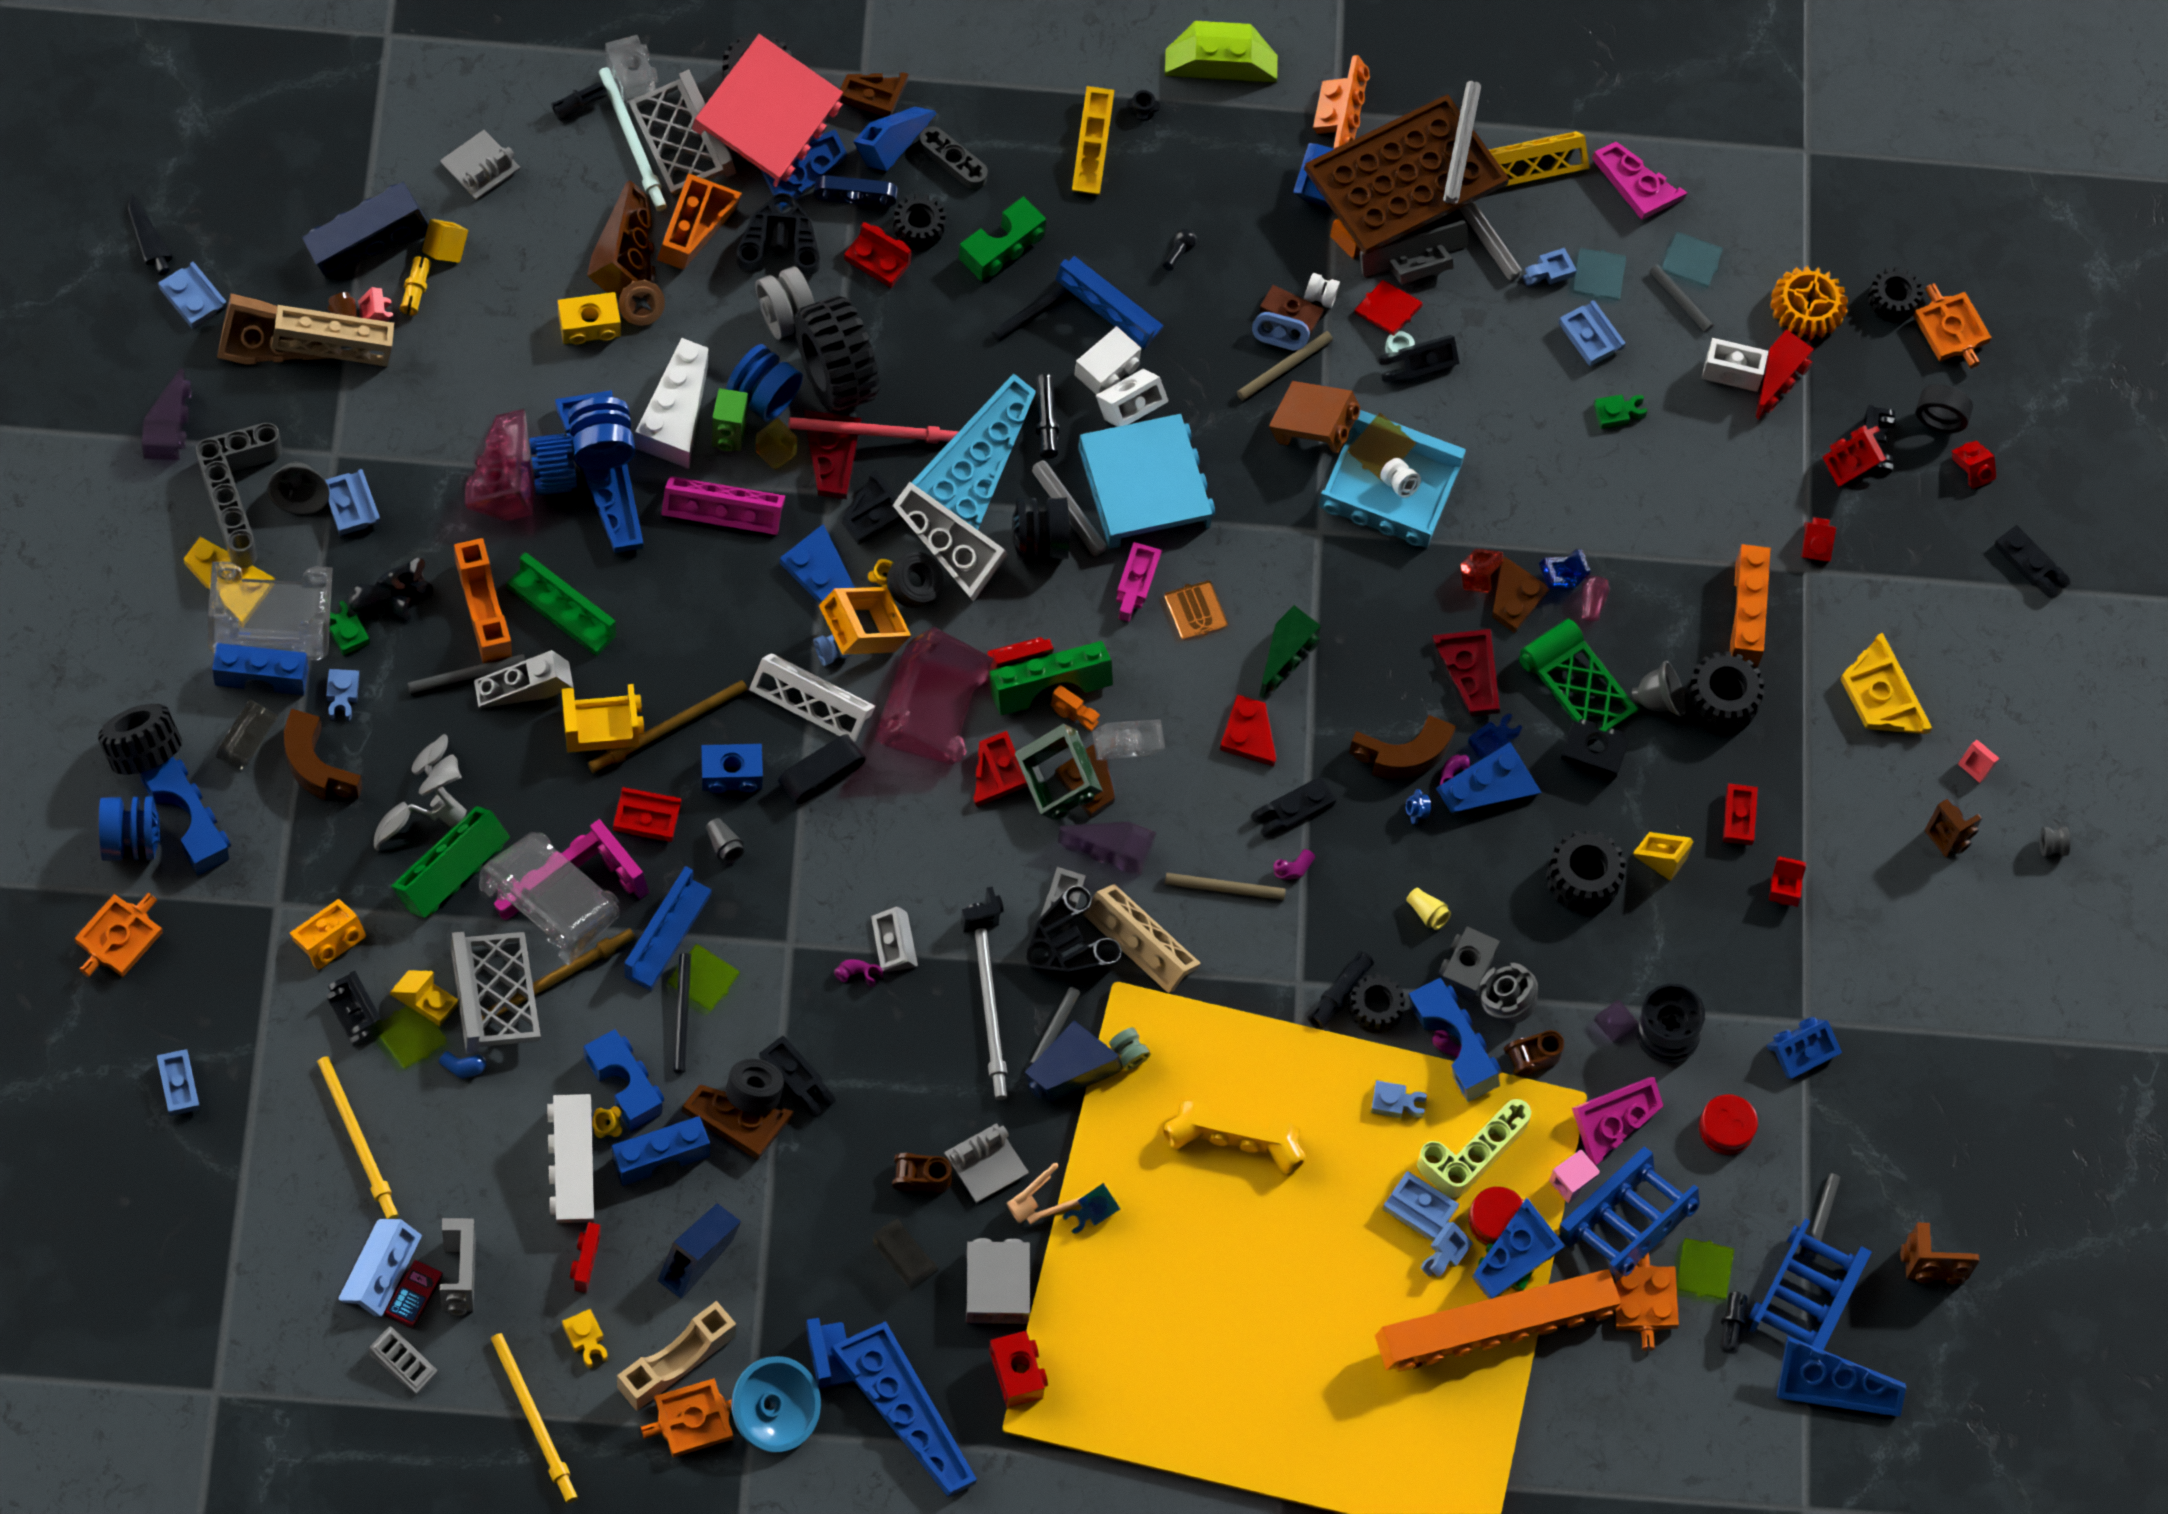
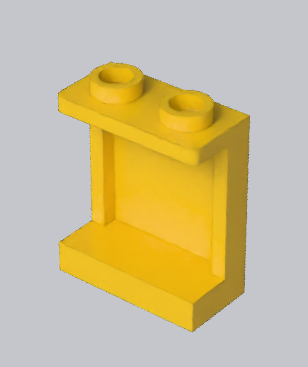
M634 684L627 685V696L575 700L574 688L561 689L567 753L639 747V734H644L643 716H637V713L642 712L641 695H635Z

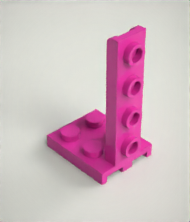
M598 819L590 825L591 832L575 838L568 849L561 854L555 853L546 861V865L538 871H531L526 874L518 886L503 891L497 897L494 906L497 914L503 920L510 919L599 852L602 855L601 860L610 872L616 870L621 878L619 879L620 884L629 895L634 892L640 900L649 893L643 871L603 822Z

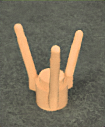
M1053 1163L1023 1192L1008 1201L1006 1205L1019 1223L1027 1220L1031 1225L1040 1218L1087 1202L1088 1199L1083 1196L1037 1213L1035 1212V1209L1039 1206L1032 1195L1051 1178V1173L1058 1168V1164Z

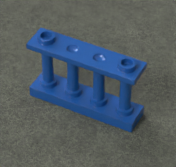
M1645 1146L1559 1224L1561 1241L1567 1246L1572 1247L1578 1240H1584L1611 1261L1609 1263L1610 1272L1615 1283L1621 1277L1628 1276L1634 1270L1636 1263L1686 1217H1691L1700 1205L1699 1188L1696 1185H1693L1683 1194L1654 1172L1653 1153ZM1647 1181L1672 1200L1674 1204L1662 1214L1633 1191L1639 1183ZM1620 1201H1626L1653 1223L1644 1232L1640 1233L1614 1213L1612 1209ZM1605 1220L1632 1241V1243L1619 1253L1591 1231V1228L1597 1222Z
M1805 1218L1801 1227L1794 1225L1786 1241L1792 1245L1763 1303L1760 1304L1756 1301L1748 1317L1753 1320L1749 1331L1755 1333L1760 1321L1799 1341L1824 1350L1872 1251L1861 1246L1856 1256L1851 1253L1848 1256L1805 1234L1810 1220ZM1798 1245L1843 1266L1842 1270L1847 1272L1844 1280L1837 1279L1835 1281L1793 1260L1792 1257ZM1788 1270L1831 1292L1830 1296L1835 1298L1831 1307L1826 1304L1823 1307L1779 1285L1785 1271ZM1773 1295L1817 1317V1321L1822 1323L1819 1331L1812 1330L1809 1332L1767 1311L1766 1309Z

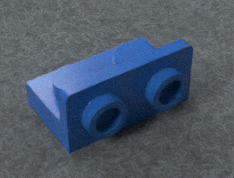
M1815 1017L1807 1018L1798 1024L1800 1028L1792 1032L1790 1030L1779 1032L1773 1036L1774 1041L1766 1045L1768 1051H1775L1786 1079H1792L1842 1053L1828 1020H1819Z

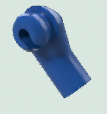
M446 1051L439 1059V1063L461 1079L481 1074L487 1065L486 1059L478 1054L459 1059L451 1052Z

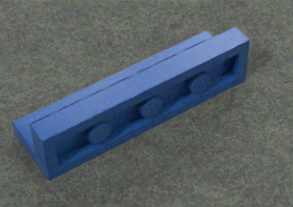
M1073 256L1070 261L1065 259L1060 264L1055 280L1113 326H1117L1144 350L1162 331L1164 325L1077 257Z
M687 866L680 873L624 963L625 978L649 991H652L712 895V889L693 880V870Z

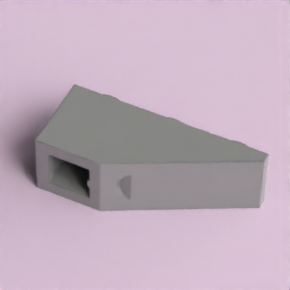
M552 650L474 680L479 708L545 699L562 693L561 689L574 688L569 661Z

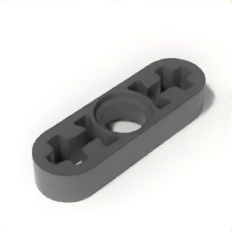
M927 127L921 132L920 149L934 162L969 189L977 190L986 184L988 170L983 162L938 127ZM928 139H938L937 144L935 142L927 143ZM950 153H956L960 155L961 160L957 163H951L945 157ZM970 172H971L972 174H976L977 172L980 173V176H979V177H977V176H973L972 178L969 177V176H970Z

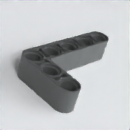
M261 423L200 441L196 446L198 466L230 560L238 568L252 566L257 560L254 536L231 472L273 461L281 455L282 445L279 429L272 423Z

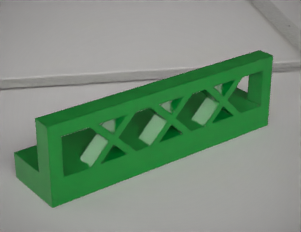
M525 552L519 558L520 569L506 582L507 589L597 657L616 637V621Z

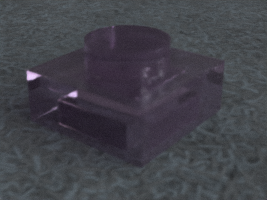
M1619 999L1597 1014L1594 1019L1613 1043L1635 1028L1638 1023Z

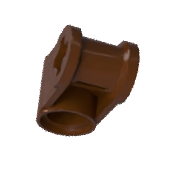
M1548 1030L1527 1038L1514 1040L1504 1046L1503 1050L1506 1055H1509L1514 1066V1076L1525 1077L1535 1071L1558 1064L1561 1060L1565 1043L1560 1033ZM1553 1045L1557 1051L1547 1052L1542 1046Z
M899 1153L895 1155L894 1163L897 1164L896 1177L892 1180V1188L895 1190L942 1193L950 1187L952 1182L951 1164L944 1157L923 1156L912 1153ZM934 1171H942L945 1173V1176L935 1179L930 1174Z

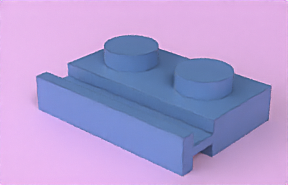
M191 262L187 268H181L158 283L159 289L192 329L215 316L216 312L220 309L227 308L226 300L194 262Z
M1594 300L1585 307L1581 306L1559 318L1558 324L1589 367L1613 355L1617 350H1623L1626 343Z
M362 469L354 474L346 473L325 480L330 492L327 503L339 536L368 528V525L374 523L376 525L381 524Z
M1407 1171L1391 1193L1389 1199L1384 1203L1382 1210L1433 1242L1445 1224L1452 1218L1458 1209L1459 1203Z

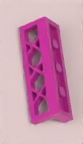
M670 476L664 491L661 515L777 535L785 495Z

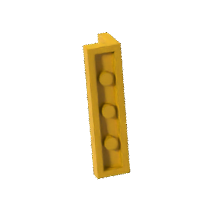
M1577 131L1489 149L1506 175L1511 176L1506 186L1590 168L1585 135ZM1579 148L1581 163L1570 165L1563 160L1570 150ZM1550 154L1556 161L1549 170L1543 171L1536 166L1543 155ZM1523 160L1528 163L1529 167L1523 175L1516 176L1510 172L1516 161ZM1508 163L1505 168L1501 165ZM1534 168H1535L1537 171H1539V172L1531 173V172L1534 170Z

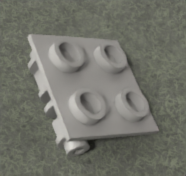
M485 130L440 160V163L475 200L521 169L512 159L515 156L510 147L502 148Z
M997 1123L944 1152L976 1203L1029 1174L1007 1140L1009 1134L1004 1126L999 1127Z

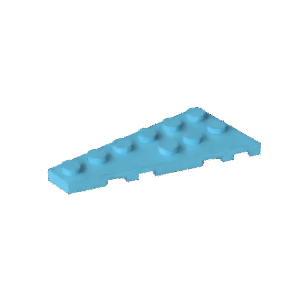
M1013 373L911 483L978 530L1036 391Z

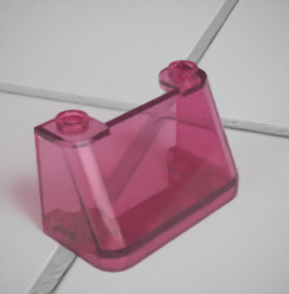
M934 626L913 638L904 649L876 730L875 741L889 748L949 765L960 762L966 754L967 747L965 746V739L960 737L959 733L973 691L981 685H986L990 679L989 671L991 670L993 658Z

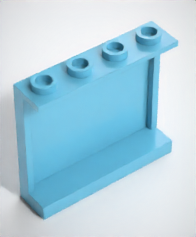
M1360 410V415L1351 427L1348 439L1342 448L1327 486L1321 493L1319 508L1324 509L1331 515H1341L1349 518L1358 525H1367L1378 529L1384 535H1394L1402 538L1411 545L1428 548L1462 466L1466 449ZM1394 458L1402 459L1409 466V469H1413L1421 477L1419 488L1409 497H1400L1394 492L1393 487L1387 486L1381 480L1380 474L1384 465Z
M1181 414L1080 435L1079 453L1109 549L1120 547L1121 538L1185 524L1204 521L1205 528H1210L1212 516L1215 515V506L1212 498H1207L1205 492L1207 490L1206 477L1204 473H1199V455L1197 449H1192L1190 440H1192L1190 426L1188 423L1184 424Z

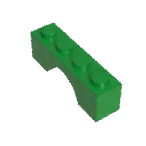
M1103 641L989 671L991 696L1000 716L1029 708L1033 698L1041 690L1056 683H1074L1080 686L1085 693L1113 685L1112 660Z

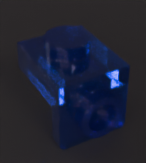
M1575 549L1568 557H1545L1539 562L1548 588H1576L1591 573L1582 549Z

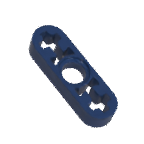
M820 176L815 180L814 196L822 201L890 207L896 204L898 188L895 184L886 181Z

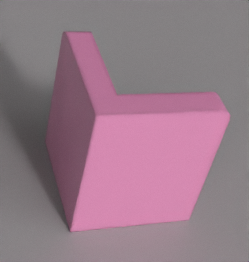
M1581 1149L1553 1169L1549 1182L1569 1204L1578 1197L1581 1188L1595 1179L1600 1171Z

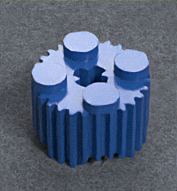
M563 433L529 438L531 455L537 454V456L532 457L534 477L540 476V478L535 479L536 495L572 492L573 488H577L571 436H565Z

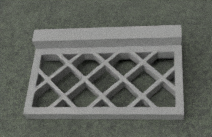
M690 70L679 73L680 79L628 101L672 196L681 193L685 183L683 181L676 185L673 184L671 178L675 170L706 180H711L722 174H725L726 178L736 174L732 158L725 144L707 131L699 135L692 130L695 118L706 104ZM679 89L681 98L677 105L665 102L667 94ZM646 103L656 105L652 116L641 114L637 107ZM662 107L674 110L670 122L657 118ZM680 113L692 117L688 128L675 124ZM654 124L667 128L662 139L650 135ZM672 130L685 133L680 145L668 141ZM691 135L702 138L703 142L699 150L686 147ZM664 147L678 150L673 162L661 159ZM683 152L696 156L691 168L678 164ZM701 158L713 161L715 168L706 172L697 170Z
M464 932L452 933L451 953L466 1053H476L479 1047L540 1041L541 1035L525 932L465 937ZM519 942L520 950L514 957L501 949L506 943ZM485 946L491 951L482 960L472 953L471 947ZM496 954L508 962L501 971L488 964ZM513 966L524 973V976L518 983L505 975ZM482 969L494 976L487 986L476 979V975ZM499 981L512 988L504 998L492 990ZM517 992L528 999V1002L522 1009L509 1002ZM486 995L498 1002L491 1012L480 1006V1001ZM503 1007L516 1014L508 1024L496 1016ZM522 1018L532 1025L533 1032L520 1033L513 1027ZM490 1021L503 1029L498 1035L484 1036V1028Z

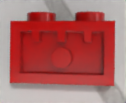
M864 222L860 227V235L845 252L844 260L892 288L911 264V249L903 241L895 240L886 235L880 227L871 226Z
M1866 425L1858 428L1850 433L1852 439L1846 442L1845 438L1833 443L1829 446L1831 451L1822 456L1838 487L1886 460L1873 436L1880 431L1878 426L1867 429Z
M1042 637L990 650L987 652V658L991 669L994 670L1053 654L1054 648L1050 638L1044 640Z

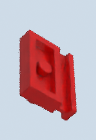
M622 787L613 823V831L672 842L681 807V798Z

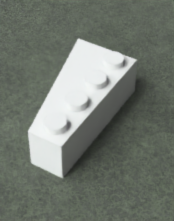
M681 338L635 431V449L689 469L708 369L707 347Z
M909 482L892 506L974 602L1007 557L1006 550Z
M591 1094L553 1095V1104H547L548 1122H554V1135H548V1153H555V1165L549 1166V1184H555L556 1196L550 1197V1215H556L557 1223L594 1222Z

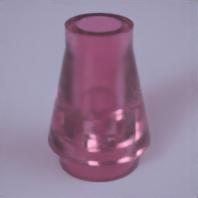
M1587 576L1585 582L1582 583L1583 619L1599 621L1600 614L1611 590L1608 586L1609 580L1606 578Z

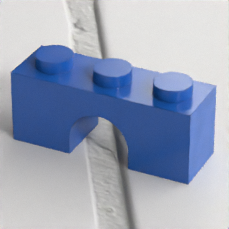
M217 643L212 668L215 686L245 689L246 681L261 680L270 683L274 687V692L296 695L305 694L309 670L307 653Z
M616 1029L584 1045L583 1054L585 1061L599 1082L611 1076H619L629 1083L625 1090L614 1096L615 1106L621 1109V1118L631 1132L662 1114V1102L665 1100L657 1085L652 1086L648 1081L647 1077H649V1074L641 1060L636 1062L632 1056L633 1048L626 1036L620 1037Z
M700 1116L611 1145L612 1161L622 1186L651 1177V1172L654 1168L669 1161H679L680 1166H684L710 1157V1142Z

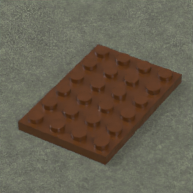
M1448 94L1305 163V172L1364 255L1508 185V176L1473 129L1458 203L1444 202L1443 197L1460 116V110Z

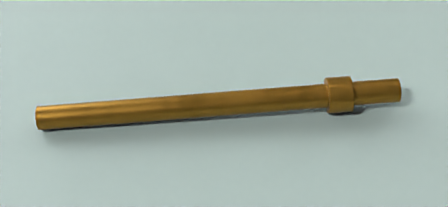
M741 680L644 732V734H640L639 747L607 749V753L588 762L589 769L592 773H595L612 763L616 765L626 760L628 754L747 691L746 684Z
M628 928L611 939L606 937L596 943L597 947L533 982L534 996L602 957L606 959L615 954L616 949L635 939L632 930ZM517 992L509 1002L517 1006L528 999ZM498 1003L490 1006L486 1010L491 1012L497 1006ZM503 1007L496 1016L498 1017L507 1012L508 1009Z

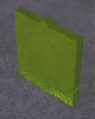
M696 943L689 952L691 954L689 998L711 1012L721 998L729 994L728 989L740 975V971ZM679 967L667 981L669 985L677 990Z
M406 1006L400 1011H393V1015L382 1022L384 1033L380 1034V1037L404 1069H407L422 1058L428 1059L430 1053L447 1043V1039L435 1023L410 1006Z
M1684 1238L1676 1284L1677 1290L1695 1293L1700 1298L1709 1296L1726 1300L1735 1248L1713 1244L1711 1240L1703 1242Z

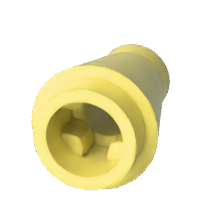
M1419 888L1412 890L1406 899L1428 928L1432 927L1434 930L1442 928L1451 916V911L1448 910L1447 904L1428 895Z

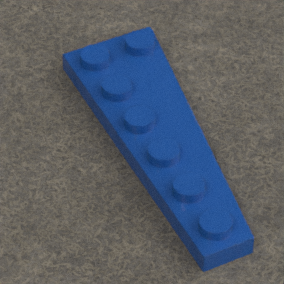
M612 390L555 399L557 413L566 435L571 436V443L573 437L570 434L568 422L569 410L583 400L594 397H613ZM627 463L621 467L600 471L587 470L580 467L614 553L644 549Z
M886 1321L832 1345L830 1351L947 1497L975 1485L977 1478Z

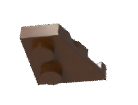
M1504 556L1500 565L1492 618L1516 633L1548 595L1550 587Z

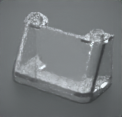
M212 561L208 610L209 649L215 653L217 643L303 652L307 653L308 660L324 658L329 652L333 568L311 567L304 571L302 582L242 579V570L238 565L232 562Z
M530 832L492 858L481 868L479 888L490 898L498 892V898L501 901L506 898L547 934V941L549 943L555 942L561 948L558 957L570 965L619 917V900L612 892L602 890L551 846L552 843L546 835L541 832L538 834Z

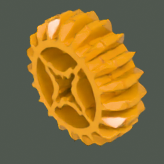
M1808 265L1804 268L1803 272L1797 267L1793 269L1792 273L1786 272L1782 279L1779 278L1777 280L1775 289H1773L1771 294L1770 306L1774 310L1773 319H1780L1779 327L1788 326V331L1791 333L1793 331L1798 332L1799 338L1803 337L1804 334L1808 335L1810 341L1815 337V334L1821 339L1825 337L1826 333L1832 334L1836 327L1842 324L1843 317L1847 313L1848 297L1844 296L1845 287H1838L1839 278L1831 280L1830 271L1824 275L1820 273L1819 267L1815 271H1811ZM1811 297V300H1810V304H1811V305H1810V308L1808 309V308H1807V306H1808V302H1807V301H1808V298Z

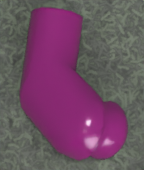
M1303 849L1295 862L1278 859L1273 864L1274 874L1281 880L1301 878L1314 861L1315 855L1310 850Z

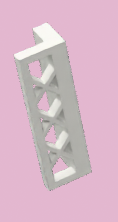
M772 653L762 658L749 688L750 691L838 736L848 734L854 742L859 735L864 721L871 717L875 705ZM764 673L774 677L778 689L769 691L759 686ZM792 687L800 690L804 702L799 704L790 702L785 690ZM819 700L826 703L830 715L823 718L816 715L811 703ZM847 714L857 719L852 732L841 727L838 716Z

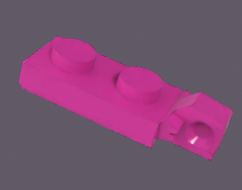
M1133 542L1117 589L1116 602L1122 603L1118 619L1130 622L1134 607L1142 609L1162 550Z

